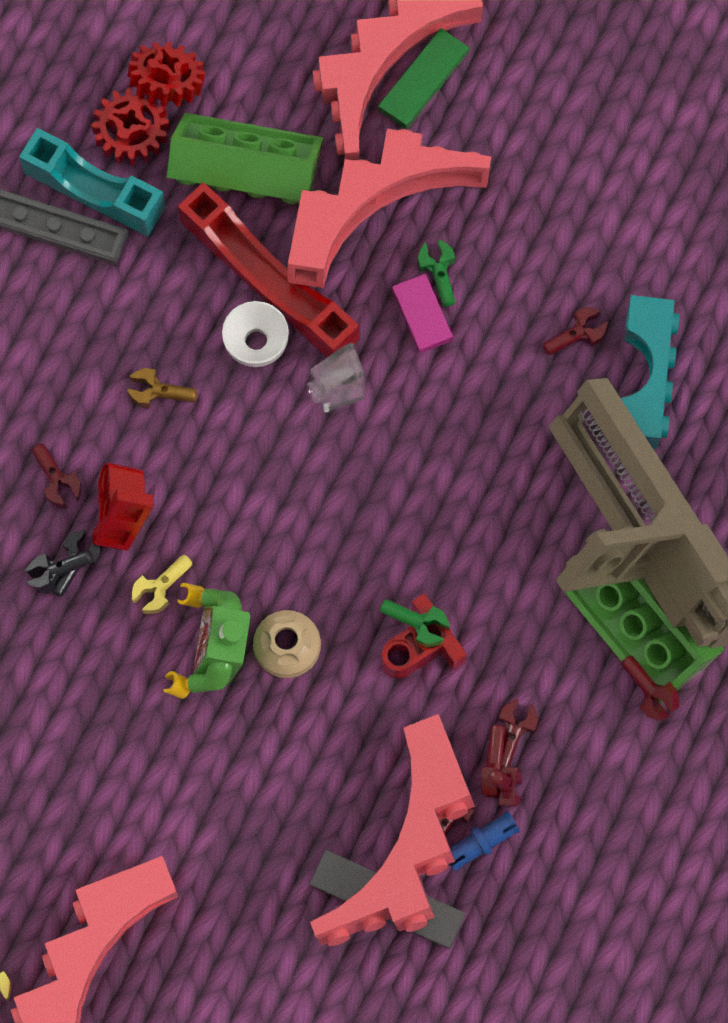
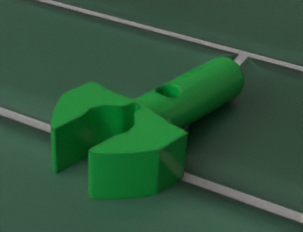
M438 239L437 246L441 257L439 258V263H436L434 259L429 257L427 245L424 243L418 255L420 272L427 270L433 274L441 305L443 307L453 306L455 298L447 273L448 266L455 264L453 249Z
M385 599L380 606L381 613L413 627L418 635L416 643L424 647H433L444 642V638L429 633L426 625L434 623L448 631L450 630V624L442 610L434 606L431 607L429 612L418 614L388 599Z

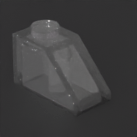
M353 343L343 346L311 369L312 381L307 383L313 403L320 402L324 413L365 399V374Z

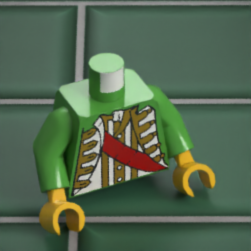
M182 583L180 587L188 589V596L184 601L177 600L179 604L194 608H200L203 605L204 608L193 674L187 678L174 671L168 672L165 678L174 683L169 689H163L165 693L179 699H184L190 691L192 693L221 690L231 682L244 661L250 613L242 611L241 601L233 592L204 589L201 586L189 583Z

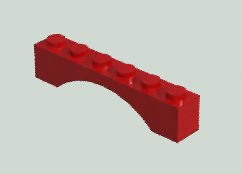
M204 182L178 205L180 223L261 298L277 308L283 314L286 321L333 364L359 340V324L335 302L311 287L288 283V269L258 241L231 207Z

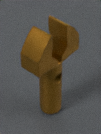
M143 368L130 375L131 382L145 383L149 386L143 392L127 389L129 397L139 407L150 408L151 401L158 397L192 403L197 399L198 393L195 388L160 383L156 378L155 369Z

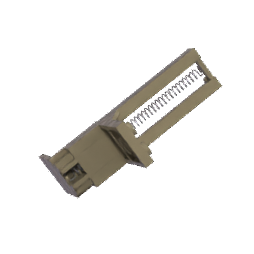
M608 378L586 380L577 391L579 396L563 415H557L548 427L609 523L612 531L601 529L591 534L586 539L587 544L566 562L565 570L556 579L563 592L644 579L674 628L686 626L698 647L708 645L709 648H716L728 645L727 554L709 526L700 523ZM589 411L591 415L585 419L584 415ZM595 419L591 424L587 423L588 420ZM584 420H586L589 430L593 431L592 435L596 437V441L600 442L599 446L603 447V452L607 453L606 457L610 458V463L614 464L613 468L617 469V474L621 475L620 479L624 480L625 486H628L627 490L631 491L632 497H635L634 501L638 502L639 508H642L641 512L645 514L646 519H649L648 523L650 525H645L582 425ZM598 424L594 430L591 429V426ZM602 430L598 435L594 434V431ZM605 435L601 441L597 439L599 436ZM608 440L605 446L601 445V442ZM612 446L607 452L604 450L605 447ZM615 451L611 457L608 456V453ZM619 457L615 462L611 461L612 458ZM622 462L618 468L615 467V464ZM626 468L622 473L618 472L619 469ZM629 473L625 479L622 478V475ZM633 479L629 484L625 483L626 480ZM636 484L633 490L629 489V486ZM639 489L640 492L637 493V495L634 496V495L632 494L633 491H636V490ZM643 495L640 501H636V497ZM647 501L643 507L639 506L640 502ZM650 506L647 512H643L644 508ZM654 512L650 518H647L646 515L648 513Z

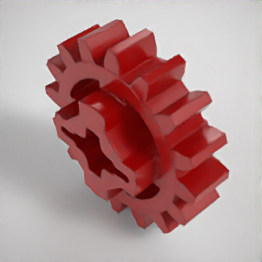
M153 42L152 49L142 45L140 46V52H133L131 61H129L127 77H130L129 86L137 87V96L147 94L149 103L158 99L161 100V105L166 107L167 102L173 101L178 107L181 105V99L191 103L193 102L194 95L200 96L206 74L203 71L204 63L203 61H195V52L184 53L185 46L182 45L177 49L172 48L171 42H167L165 46L161 47L157 42Z
M131 88L126 89L125 96H120L115 90L112 92L114 100L110 102L103 98L101 100L103 111L94 110L93 112L97 122L91 123L93 134H96L94 137L96 146H103V154L106 158L115 153L116 163L118 164L123 161L124 157L129 158L131 166L135 165L136 157L140 156L145 162H148V153L150 151L158 155L161 153L158 142L167 143L168 141L165 131L170 130L169 119H165L167 116L166 108L164 106L158 107V99L149 103L146 99V94L142 96L133 95ZM145 112L152 117L154 124H151V120L145 118ZM107 128L111 130V133L116 134V141L109 136Z

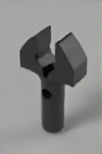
M85 530L68 535L62 546L63 549L68 551L69 557L79 553L78 546L86 536ZM92 542L89 551H91L94 558L92 565L96 566L101 558V548ZM79 569L60 576L56 581V591L52 593L55 596L62 597Z
M85 550L57 562H53L46 553L37 556L28 565L25 572L32 578L42 576L26 583L34 591L42 594L56 591V581L60 576L92 564L94 562L93 554L91 551Z

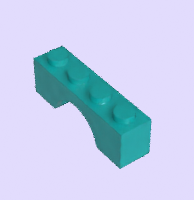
M36 128L19 156L25 175L147 237L166 208L163 191L132 175L127 178H121L96 168L79 156L68 143L39 128Z
M631 295L627 307L624 342L635 347L644 356L649 368V381L640 391L623 397L621 400L652 448L657 449L661 438H667L670 416H663L664 403H671L673 382L667 381L668 369H674L676 347H670L671 334L677 335L680 313H673L674 300Z

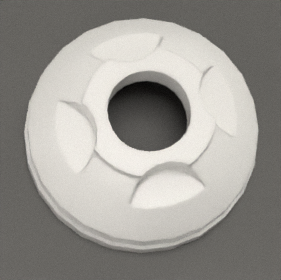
M252 301L237 306L229 313L223 324L222 336L225 348L233 359L246 366L261 367L273 363L282 355L288 343L289 331L285 317L277 308L265 302ZM252 332H261L266 336L267 343L263 348L253 350L245 343L247 336Z

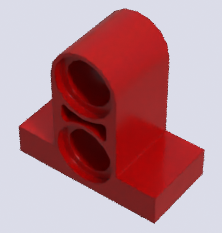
M106 462L101 469L98 481L99 522L92 533L93 544L128 551L154 507L153 495L145 493L144 471L142 469Z
M424 593L412 601L411 610L418 614L427 613L433 604ZM433 623L426 625L427 630L436 632L439 637L444 638L443 644L424 647L416 643L418 635L413 627H409L384 645L382 650V668L388 676L402 679L441 654L452 670H455L466 662L467 654L451 630L448 631ZM394 651H402L408 656L409 660L402 666H395L389 661L388 656Z

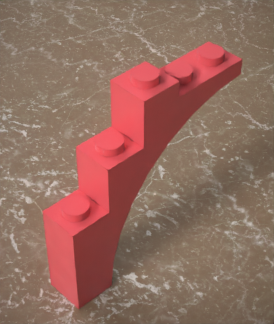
M388 0L390 16L357 20V33L350 34L352 53L319 57V70H313L315 92H322L323 104L331 103L333 123L340 122L341 133L335 134L337 155H344V161L345 159L359 160V136L363 115L373 91L387 71L405 53L426 39L436 35L441 28L447 31L454 27L481 22L482 0Z
M387 129L381 164H374L367 160L354 161L345 159L338 195L329 194L321 190H302L288 260V283L324 288L330 265L343 242L360 223L380 208L396 200L435 188L455 186L487 188L491 156L481 155L477 152L465 153L446 150L439 146H421L422 134L413 133L406 129Z
M439 714L403 728L411 757L412 787L408 813L398 841L383 866L358 893L338 908L310 922L314 935L322 946L328 944V946L342 944L350 939L351 934L361 930L365 932L378 930L385 926L386 920L389 919L393 920L398 931L406 930L407 932H412L425 927L428 924L427 920L435 918L420 875L425 873L429 876L439 874L448 868V864L455 862L440 820L447 818V820L458 819L467 814L468 809L475 807Z
M163 856L75 890L79 900L72 902L80 924L87 922L88 926L44 943L48 952L42 955L45 968L49 977L56 975L58 980L13 997L17 1006L11 1009L15 1023H80L82 1007L92 978L107 952L127 929L146 914L178 897Z

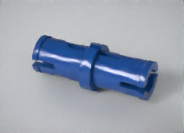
M508 811L480 829L477 826L470 830L472 834L450 847L455 860L450 865L455 872L483 853L486 856L493 852L491 848L520 832L519 827L515 824V820Z

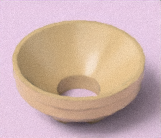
M282 610L267 616L260 623L253 638V650L256 660L266 672L279 678H294L305 674L314 666L321 651V639L315 624L307 616L292 610ZM285 629L294 631L298 637L297 644L288 650L279 648L275 643L277 633Z

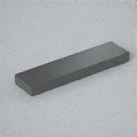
M0 189V229L115 266L117 265L128 237L127 229Z
M325 850L310 882V886L346 902L358 893L376 872ZM427 896L435 918L427 920L428 924L425 927L411 933L450 950L466 913ZM392 919L386 920L387 922L394 924Z

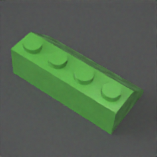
M185 112L171 137L167 178L176 179L177 182L184 185L202 184L204 182L218 191H230L233 189L244 191L249 196L256 198L271 196L281 198L282 201L289 204H300L302 190L313 191L324 137Z
M644 579L565 592L617 657L623 661L627 656H634L655 684L664 686L671 682L678 691L726 650L723 646L709 648L708 645L698 647L686 626L674 628Z

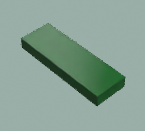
M441 28L378 105V111L407 130L467 56L469 47Z

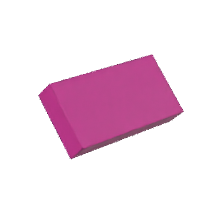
M426 274L392 286V292L419 354L453 341V335Z

